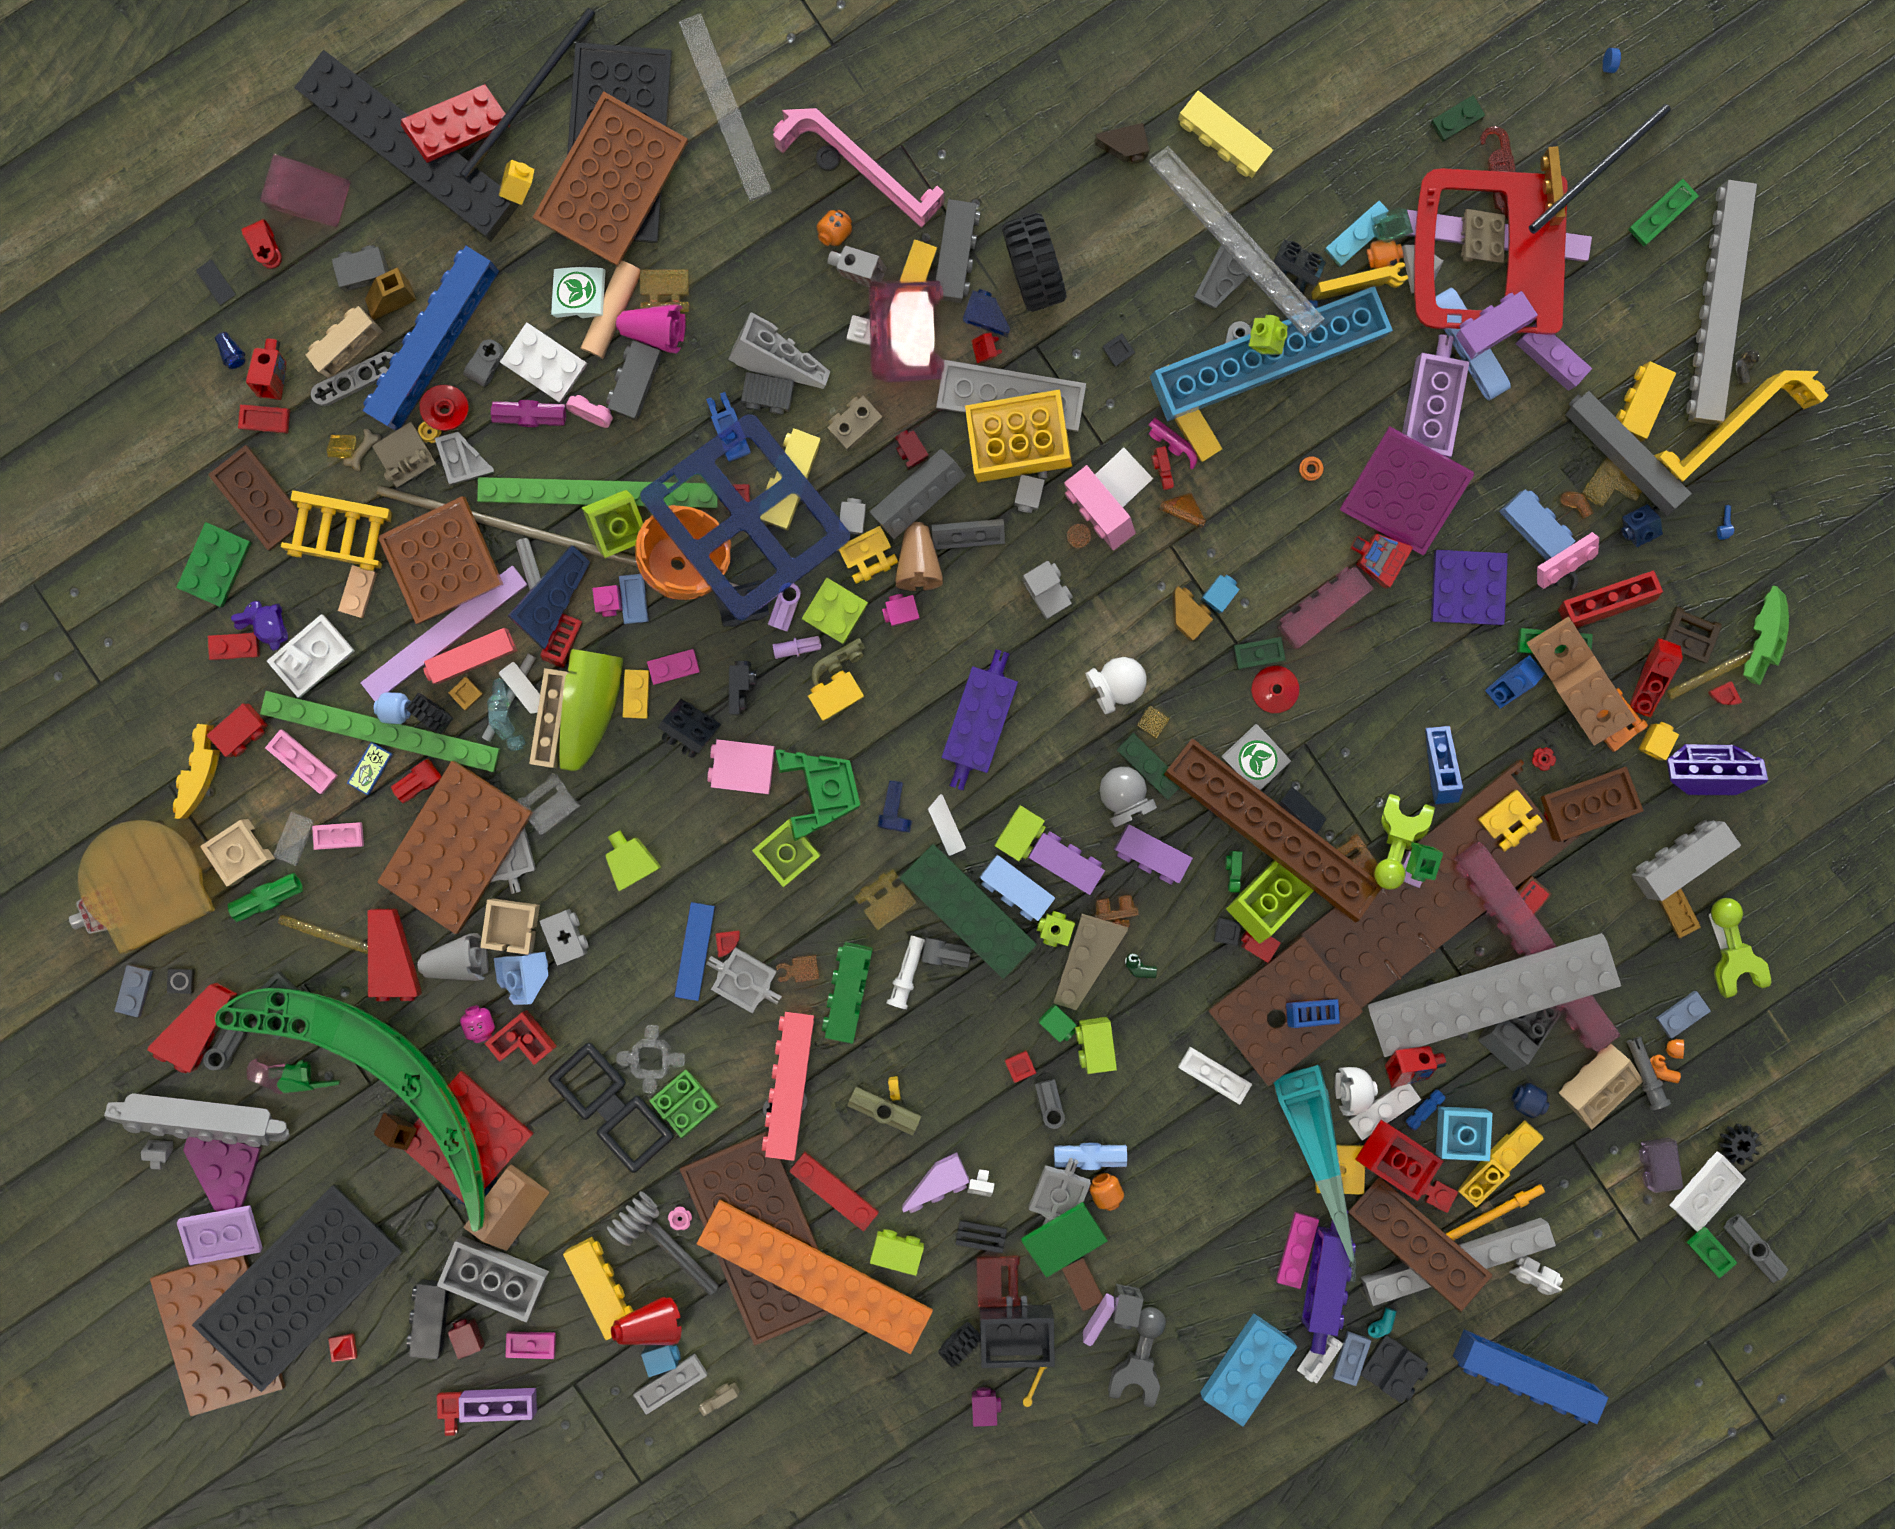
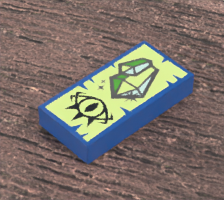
M371 742L347 784L366 795H370L392 758L393 753Z

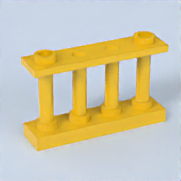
M292 490L291 501L297 504L299 510L292 544L283 542L281 544V547L288 551L287 555L301 558L302 554L359 564L360 569L374 571V568H382V563L374 560L380 525H383L384 521L391 522L392 512L389 509ZM312 507L321 509V513H323L316 549L302 546L308 511H311ZM336 512L345 513L347 518L340 553L326 551L332 516ZM360 516L369 518V522H371L364 558L350 555L356 521L360 519Z

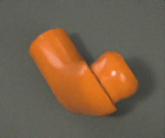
M1653 1056L1650 1062L1657 1079L1660 1078V1080L1678 1084L1681 1073L1667 1069L1664 1056Z

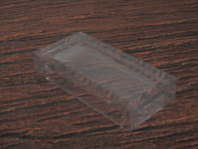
M290 812L273 857L293 865H298L315 820L295 812Z

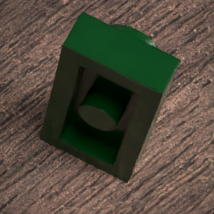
M1474 95L1432 119L1431 124L1442 142L1483 119L1486 115Z
M1281 637L1233 646L1237 669L1286 660Z

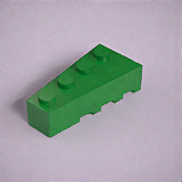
M845 942L843 947L839 946L836 961H840L839 970H834L831 984L835 985L834 994L829 993L826 1006L831 1008L829 1018L824 1017L822 1031L826 1032L825 1038L853 1044L873 947Z

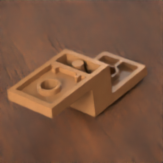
M1569 617L1527 642L1529 648L1594 746L1636 721ZM1566 645L1564 652L1554 653L1557 646ZM1601 710H1608V714L1605 717H1597Z

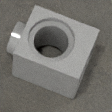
M1021 475L1014 506H1019V511L1032 513V510H1038L1044 480Z
M847 498V502L841 503L839 533L863 534L866 504H861L862 500Z

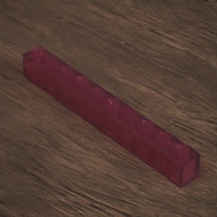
M1476 842L1454 858L1458 864L1455 868L1463 878L1467 877L1472 883L1469 886L1477 897L1481 896L1486 902L1483 907L1490 916H1496L1499 920L1498 928L1505 936L1509 934L1513 940L1510 944L1519 955L1522 953L1524 956H1529L1557 947L1483 844ZM1592 995L1556 1006L1559 1011L1564 1010L1568 1016L1565 1020L1573 1030L1577 1029L1580 1032L1581 1036L1579 1039L1587 1049L1591 1047L1596 1052H1599L1621 1036Z

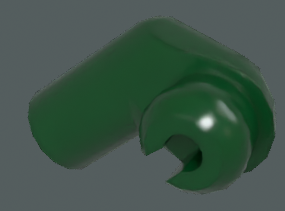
M1131 953L1125 958V965L1134 977L1156 978V966H1144L1139 956L1135 953Z

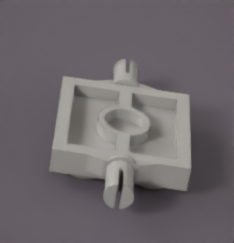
M525 827L491 881L508 880L511 894L521 891L517 877L526 872L536 870Z
M736 947L729 959L724 963L712 956L709 958L710 961L706 963V965L718 971L717 980L711 990L751 1013L754 1012L758 1003L764 998L777 1005L778 1000L782 997L769 990L771 981L777 971Z
M1069 1158L1065 1170H1059L1047 1165L1044 1166L1029 1204L1030 1211L1045 1217L1043 1225L1084 1201L1091 1183L1090 1179L1074 1173L1079 1163L1076 1159L1073 1161V1158Z

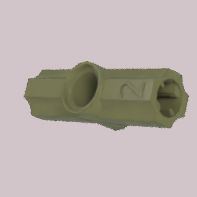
M855 1087L847 1105L875 1118L879 1123H886L912 1136L921 1119L920 1115L894 1104L889 1099H883L859 1087ZM882 1105H886L891 1109V1113L883 1117L879 1115L877 1109Z

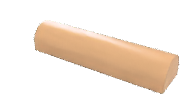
M621 261L619 266L616 267L604 294L603 315L594 317L581 345L582 350L602 359L604 358L617 329L616 319L618 315L625 311L642 271L639 268L625 261Z

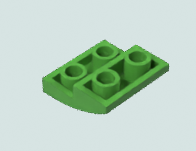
M686 1069L649 1100L662 1118L669 1122L680 1138L687 1136L719 1108L713 1098Z

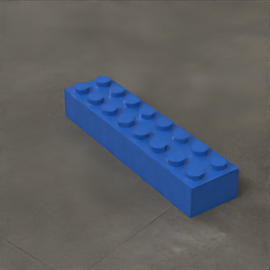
M468 246L457 252L454 258L455 264L450 271L447 270L442 276L440 288L430 295L428 299L429 305L425 312L419 313L415 320V328L412 332H408L405 335L400 352H396L389 362L390 368L386 374H381L377 380L376 385L378 387L375 392L369 394L364 401L365 408L363 411L394 431L400 429L406 422L499 273V270L490 260Z

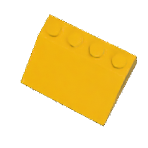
M1060 389L965 405L974 475L977 482L1072 467Z

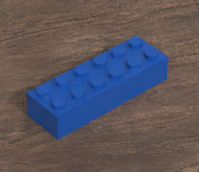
M1463 1330L1453 1357L1458 1361V1365L1464 1368L1463 1371L1474 1377L1480 1374L1486 1378L1487 1382L1498 1387L1501 1383L1508 1387L1507 1390L1521 1396L1524 1393L1530 1396V1400L1537 1404L1544 1405L1546 1402L1552 1406L1553 1410L1566 1415V1412L1575 1415L1574 1418L1585 1424H1588L1589 1421L1598 1424L1609 1398L1592 1383L1467 1330Z

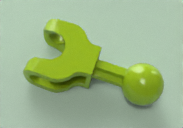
M1393 794L1389 795L1381 818L1382 826L1388 834L1387 843L1391 844L1387 859L1378 863L1374 872L1376 882L1382 888L1389 890L1400 887L1405 881L1406 871L1401 863L1405 849L1410 850L1412 842L1421 840L1427 835L1435 807L1425 804L1419 815L1407 817L1399 810L1400 797Z
M1722 898L1716 901L1711 909V917L1716 925L1723 928L1728 946L1727 948L1720 949L1722 957L1714 971L1719 992L1725 998L1735 996L1737 993V979L1745 972H1749L1756 986L1760 988L1769 987L1771 985V976L1768 964L1762 958L1753 954L1750 945L1744 944L1741 941L1738 924L1743 918L1741 905L1731 898Z

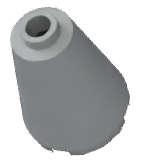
M477 933L467 934L422 954L420 960H418L419 972L426 978L467 981L484 980L485 977L482 976L488 973L489 960L487 949L480 948L479 941H481L482 937Z

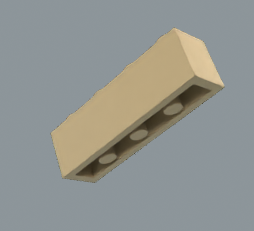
M544 668L529 764L558 768L565 676L569 672Z

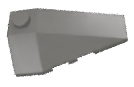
M750 312L728 360L752 372L824 389L830 371L809 353H801L795 348V342L792 339L786 340L778 334V328L775 325Z

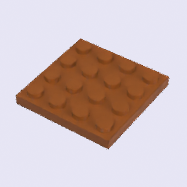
M463 496L378 536L416 624H421L504 585L468 502Z

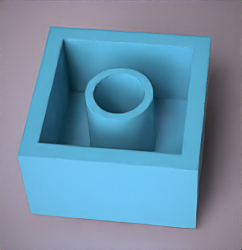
M1438 1106L1436 1155L1442 1159L1490 1161L1493 1113L1487 1109Z

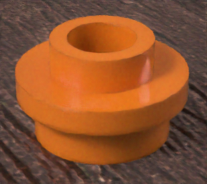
M1316 457L1305 458L1299 466L1300 475L1308 481L1318 479L1323 473L1322 462ZM1308 465L1314 466V473H1309L1307 471Z

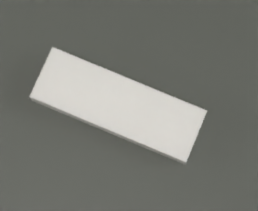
M1189 1047L1178 1066L1181 1070L1239 1105L1252 1086L1247 1080L1192 1047Z

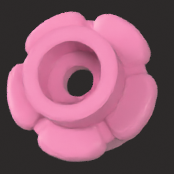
M676 1207L668 1215L670 1226L675 1230L687 1229L692 1220L690 1211H686L684 1207Z

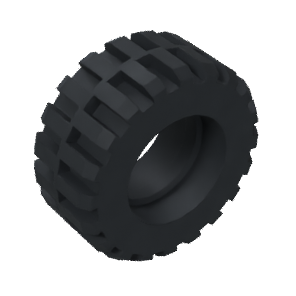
M1035 212L1005 222L1002 226V232L1027 311L1034 312L1064 302L1067 298L1065 285L1042 214Z

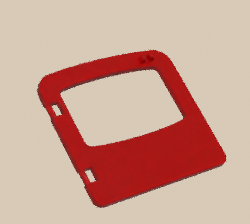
M1443 168L1434 169L1426 174L1420 187L1414 242L1415 313L1423 325L1435 329H1461L1459 326L1470 318L1473 321L1481 316L1480 312L1483 311L1440 308L1436 304L1434 285L1436 220L1441 191L1448 189L1501 192L1505 194L1508 209V264L1504 297L1512 292L1516 295L1522 291L1538 314L1535 318L1536 327L1525 326L1516 333L1554 335L1560 331L1563 325L1566 217L1560 225H1550V221L1547 222L1535 234L1531 233L1528 228L1545 212V206L1548 203L1547 194L1543 192L1545 174ZM1561 175L1564 195L1567 192L1568 183L1566 178ZM1567 205L1565 206V215H1566V216H1567ZM1447 315L1461 316V323L1447 322Z

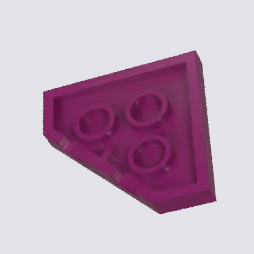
M188 1137L183 1151L214 1210L223 1211L244 1206L262 1147H252L240 1142L227 1144L222 1140L214 1139L207 1142L197 1137Z

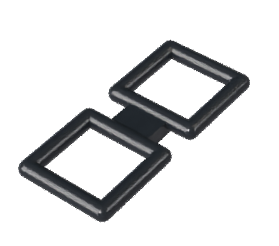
M586 1043L548 1078L549 1083L582 1119L587 1120L598 1111L607 1121L597 1130V1136L631 1173H636L674 1138L673 1132L640 1096H634L625 1104L616 1094L625 1086L626 1081L592 1043ZM589 1054L614 1083L585 1108L560 1079ZM637 1107L662 1136L633 1161L611 1137L609 1132Z

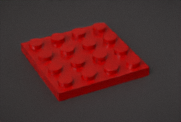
M460 1071L448 1086L456 1097L473 1133L480 1157L485 1190L534 1133L468 1075ZM419 1118L413 1125L417 1128L407 1151H404L464 1202L459 1185L446 1157L435 1138Z

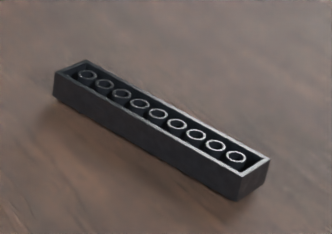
M325 50L320 53L294 87L302 97L490 242L519 207L520 204L500 197L501 186L478 168L474 170L467 180L464 179L459 173L469 161L456 151L426 163L401 126V119L409 115Z

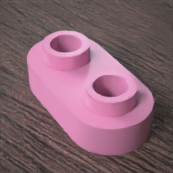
M576 395V397L571 396L565 405L574 415L603 428H608L613 420L610 414L611 411L602 405L595 406L580 395Z

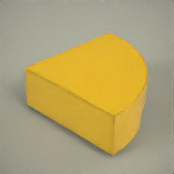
M898 1076L890 1077L888 1079L890 1098L892 1101L901 1100Z

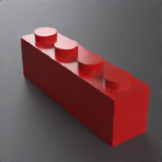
M1653 570L1563 601L1558 612L1562 620L1569 617L1575 627L1578 628L1655 602L1661 596L1663 590Z

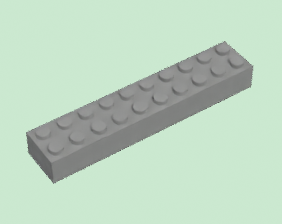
M1601 933L1368 1004V1008L1384 1057L1393 1055L1396 1050L1424 1046L1621 986L1607 940Z

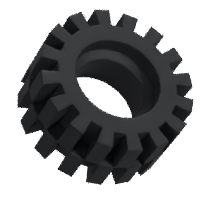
M417 693L406 708L420 722L438 734H442L453 720L449 713L421 693Z
M966 1322L945 1340V1343L938 1350V1354L951 1367H955L978 1346V1343L981 1341V1334L969 1322Z

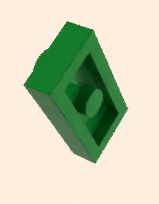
M1705 1226L1687 1241L1689 1246L1718 1278H1721L1737 1264L1735 1259Z

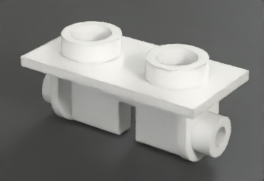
M1528 1256L1518 1258L1516 1264L1519 1266L1510 1270V1273L1516 1275L1519 1281L1526 1284L1531 1283L1538 1287L1537 1290L1543 1294L1552 1295L1562 1291L1558 1287L1563 1281L1560 1274L1546 1266L1542 1267L1540 1273L1537 1272L1540 1263Z
M1328 1335L1326 1354L1321 1355L1309 1351L1297 1371L1305 1375V1378L1310 1382L1318 1383L1343 1343Z

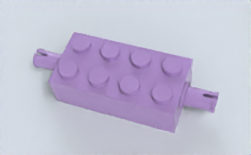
M1439 335L1436 355L1421 353L1416 358L1402 433L1450 458L1453 453L1469 362L1450 358L1454 337L1449 335V338H1447V335Z

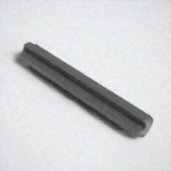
M655 1221L647 1225L645 1232L708 1295H712L718 1290L719 1285Z

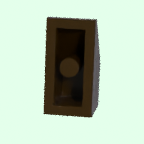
M1143 123L1098 133L1095 136V145L1123 162L1131 161V164L1143 162L1148 157L1150 150Z

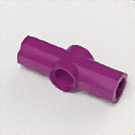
M520 400L518 402L492 401L491 419L492 423L518 424V426L539 427V425L565 426L566 407L565 404H542L532 400Z

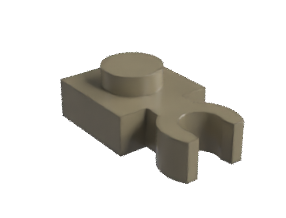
M734 1382L731 1385L725 1383L715 1390L716 1394L712 1398L700 1404L698 1409L701 1414L705 1416L714 1409H718L738 1397L740 1391L738 1386Z

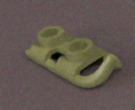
M860 638L822 658L815 664L812 670L814 685H818L819 678L825 671L828 670L830 674H835L843 668L841 663L848 659L853 663L863 658L862 650L865 647Z

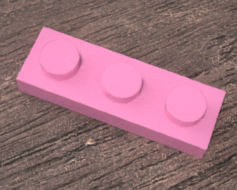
M1592 532L1538 566L1537 584L1544 589L1552 583H1556L1566 574L1575 571L1588 560L1594 559L1598 555L1599 537Z
M279 730L265 747L319 794H323L338 776L284 730Z

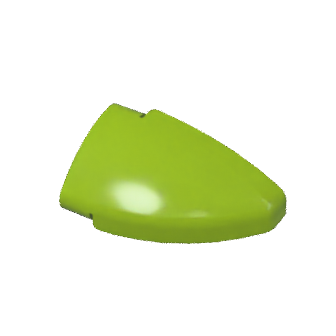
M571 649L568 667L569 674L565 676L561 711L560 769L570 771L582 769L600 743L610 722L619 694L623 658Z

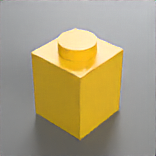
M1664 722L1651 724L1638 750L1657 760H1667L1679 734L1673 732L1674 728Z

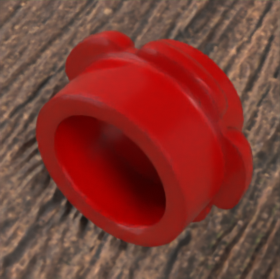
M1538 748L1534 751L1532 763L1536 768L1538 767L1541 771H1547L1551 766H1554L1556 757L1553 756V751L1550 748Z

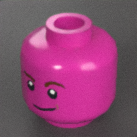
M478 1005L471 1006L465 1010V1014L460 1018V1024L466 1039L472 1040L474 1043H480L492 1037L491 1033L495 1030V1025L487 1008H479Z

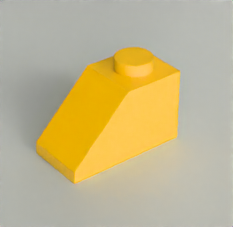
M514 160L509 161L504 170L499 196L522 205L532 184L535 169L528 167L524 163Z

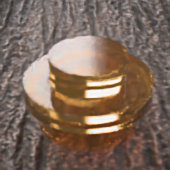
M1075 524L1067 532V540L1075 548L1085 547L1091 539L1090 530L1083 524Z

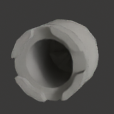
M1130 767L1113 768L1101 779L1099 788L1101 801L1106 808L1115 812V816L1110 818L1114 827L1131 821L1132 814L1144 815L1157 808L1154 799L1148 800L1145 798L1147 792L1146 783L1138 771Z

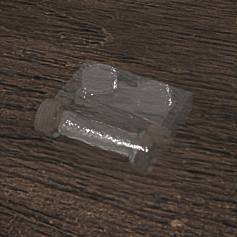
M554 772L548 776L549 779L534 791L526 797H520L517 800L518 803L532 811L530 808L532 803L554 786L558 790L555 795L532 811L534 813L529 821L540 835L545 834L580 807Z

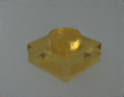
M331 435L326 449L328 457L352 458L357 444L355 435Z
M1149 706L1136 726L1157 739L1170 719L1152 706Z

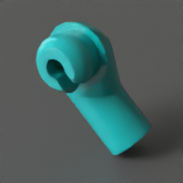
M1385 1307L1383 1318L1368 1327V1334L1373 1338H1380L1389 1334L1392 1331L1397 1310Z

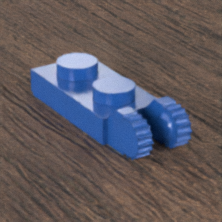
M723 392L720 394V398L726 408L724 412L717 413L715 402L711 397L706 400L729 462L750 455L751 451L735 410L731 408L728 397Z

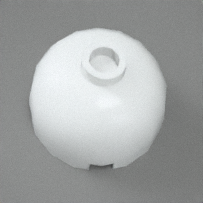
M1339 1068L1338 1070L1341 1073H1336L1335 1094L1336 1099L1341 1098L1343 1104L1339 1106L1340 1111L1345 1116L1358 1115L1365 1112L1371 1107L1374 1096L1378 1093L1376 1082L1372 1081L1370 1075L1360 1068Z

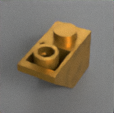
M397 267L375 278L365 301L371 318L375 320L416 301L410 281Z
M1178 586L1173 591L1174 626L1190 641H1193L1213 620L1210 617L1212 613L1202 603L1198 605L1192 600L1194 595L1187 588L1181 589Z

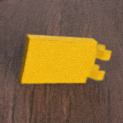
M1397 263L1392 267L1387 266L1320 282L1311 292L1312 299L1318 301L1383 284L1397 288L1408 279V275L1401 277L1397 274L1400 272V269L1405 267V263Z

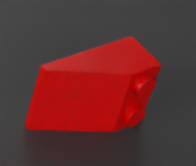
M1383 1120L1379 1121L1355 1158L1357 1162L1416 1201L1420 1199L1444 1162Z

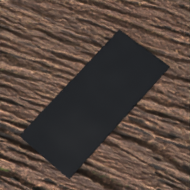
M212 259L196 269L219 305H222L236 295Z

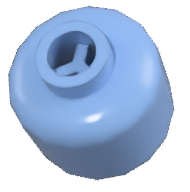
M385 692L375 701L374 713L383 723L402 724L411 716V713L406 709L411 701L408 700L405 694Z

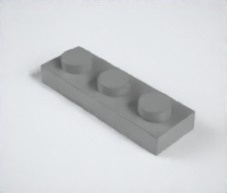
M693 1354L679 1363L675 1369L663 1373L635 1391L633 1395L647 1415L705 1378L708 1373L696 1354Z

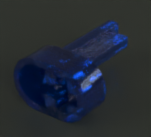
M889 780L883 815H879L877 827L910 833L912 821L897 817L903 788L902 782Z

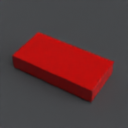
M240 404L238 429L288 434L290 409Z

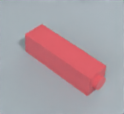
M502 628L424 661L426 667L423 669L428 681H432L433 684H440L517 652L509 630Z

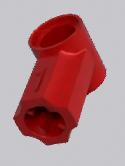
M429 758L416 765L410 774L391 786L393 793L402 804L440 781L442 776Z

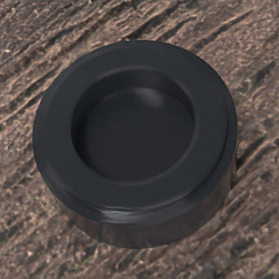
M833 146L821 147L816 154L817 164L824 171L835 170L840 164L838 150Z

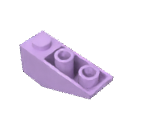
M958 1153L935 1162L903 1203V1212L908 1210L910 1213L916 1212L923 1208V1203L930 1200L932 1203H935L945 1198V1193L952 1190L954 1193H957L967 1187L966 1184L970 1183L969 1177Z

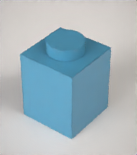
M1219 575L1201 600L1220 614L1240 589L1236 587L1237 582L1228 575H1225V577Z
M653 1345L644 1348L641 1354L648 1377L675 1369L679 1363L678 1360L681 1359L677 1345Z

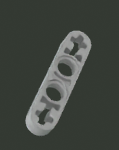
M382 352L316 384L311 390L312 400L320 406H329L376 383L381 374H386L388 368L385 366L379 368L378 370L381 374L378 375V371L373 366V363H376L379 367L385 364V358L391 360L394 354ZM366 367L371 368L372 377L369 380H362L360 378L361 370ZM342 378H348L351 382L350 388L346 391H341L338 386ZM330 384L333 385L334 390L338 393L337 395L333 392L326 394V400L317 397L320 395L321 389L326 392L332 390Z

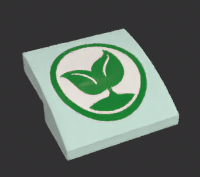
M593 267L554 269L551 315L556 318L578 315L581 318L602 316L605 269Z

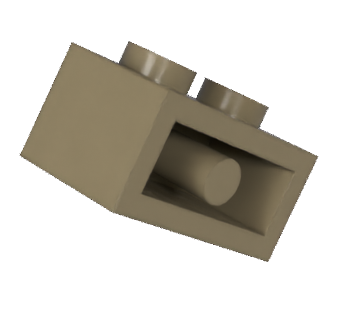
M864 396L860 399L857 397L853 398L846 405L848 409L842 415L837 413L828 422L830 424L827 427L828 431L847 452L883 421L882 415Z

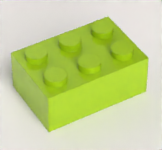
M1274 860L1239 894L1226 910L1260 944L1272 936L1314 890Z

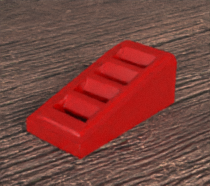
M562 613L555 631L552 632L546 648L542 650L540 655L542 660L564 668L581 628L582 621ZM562 623L574 627L573 630L561 627ZM558 632L569 636V639L558 636ZM556 641L558 643H561L565 645V647L561 648L559 646L554 645V642ZM552 650L554 652L561 654V656L558 657L556 655L551 654L550 652Z

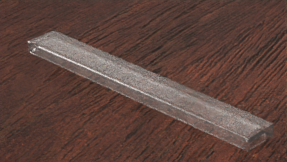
M701 13L679 21L749 201L771 194V188Z

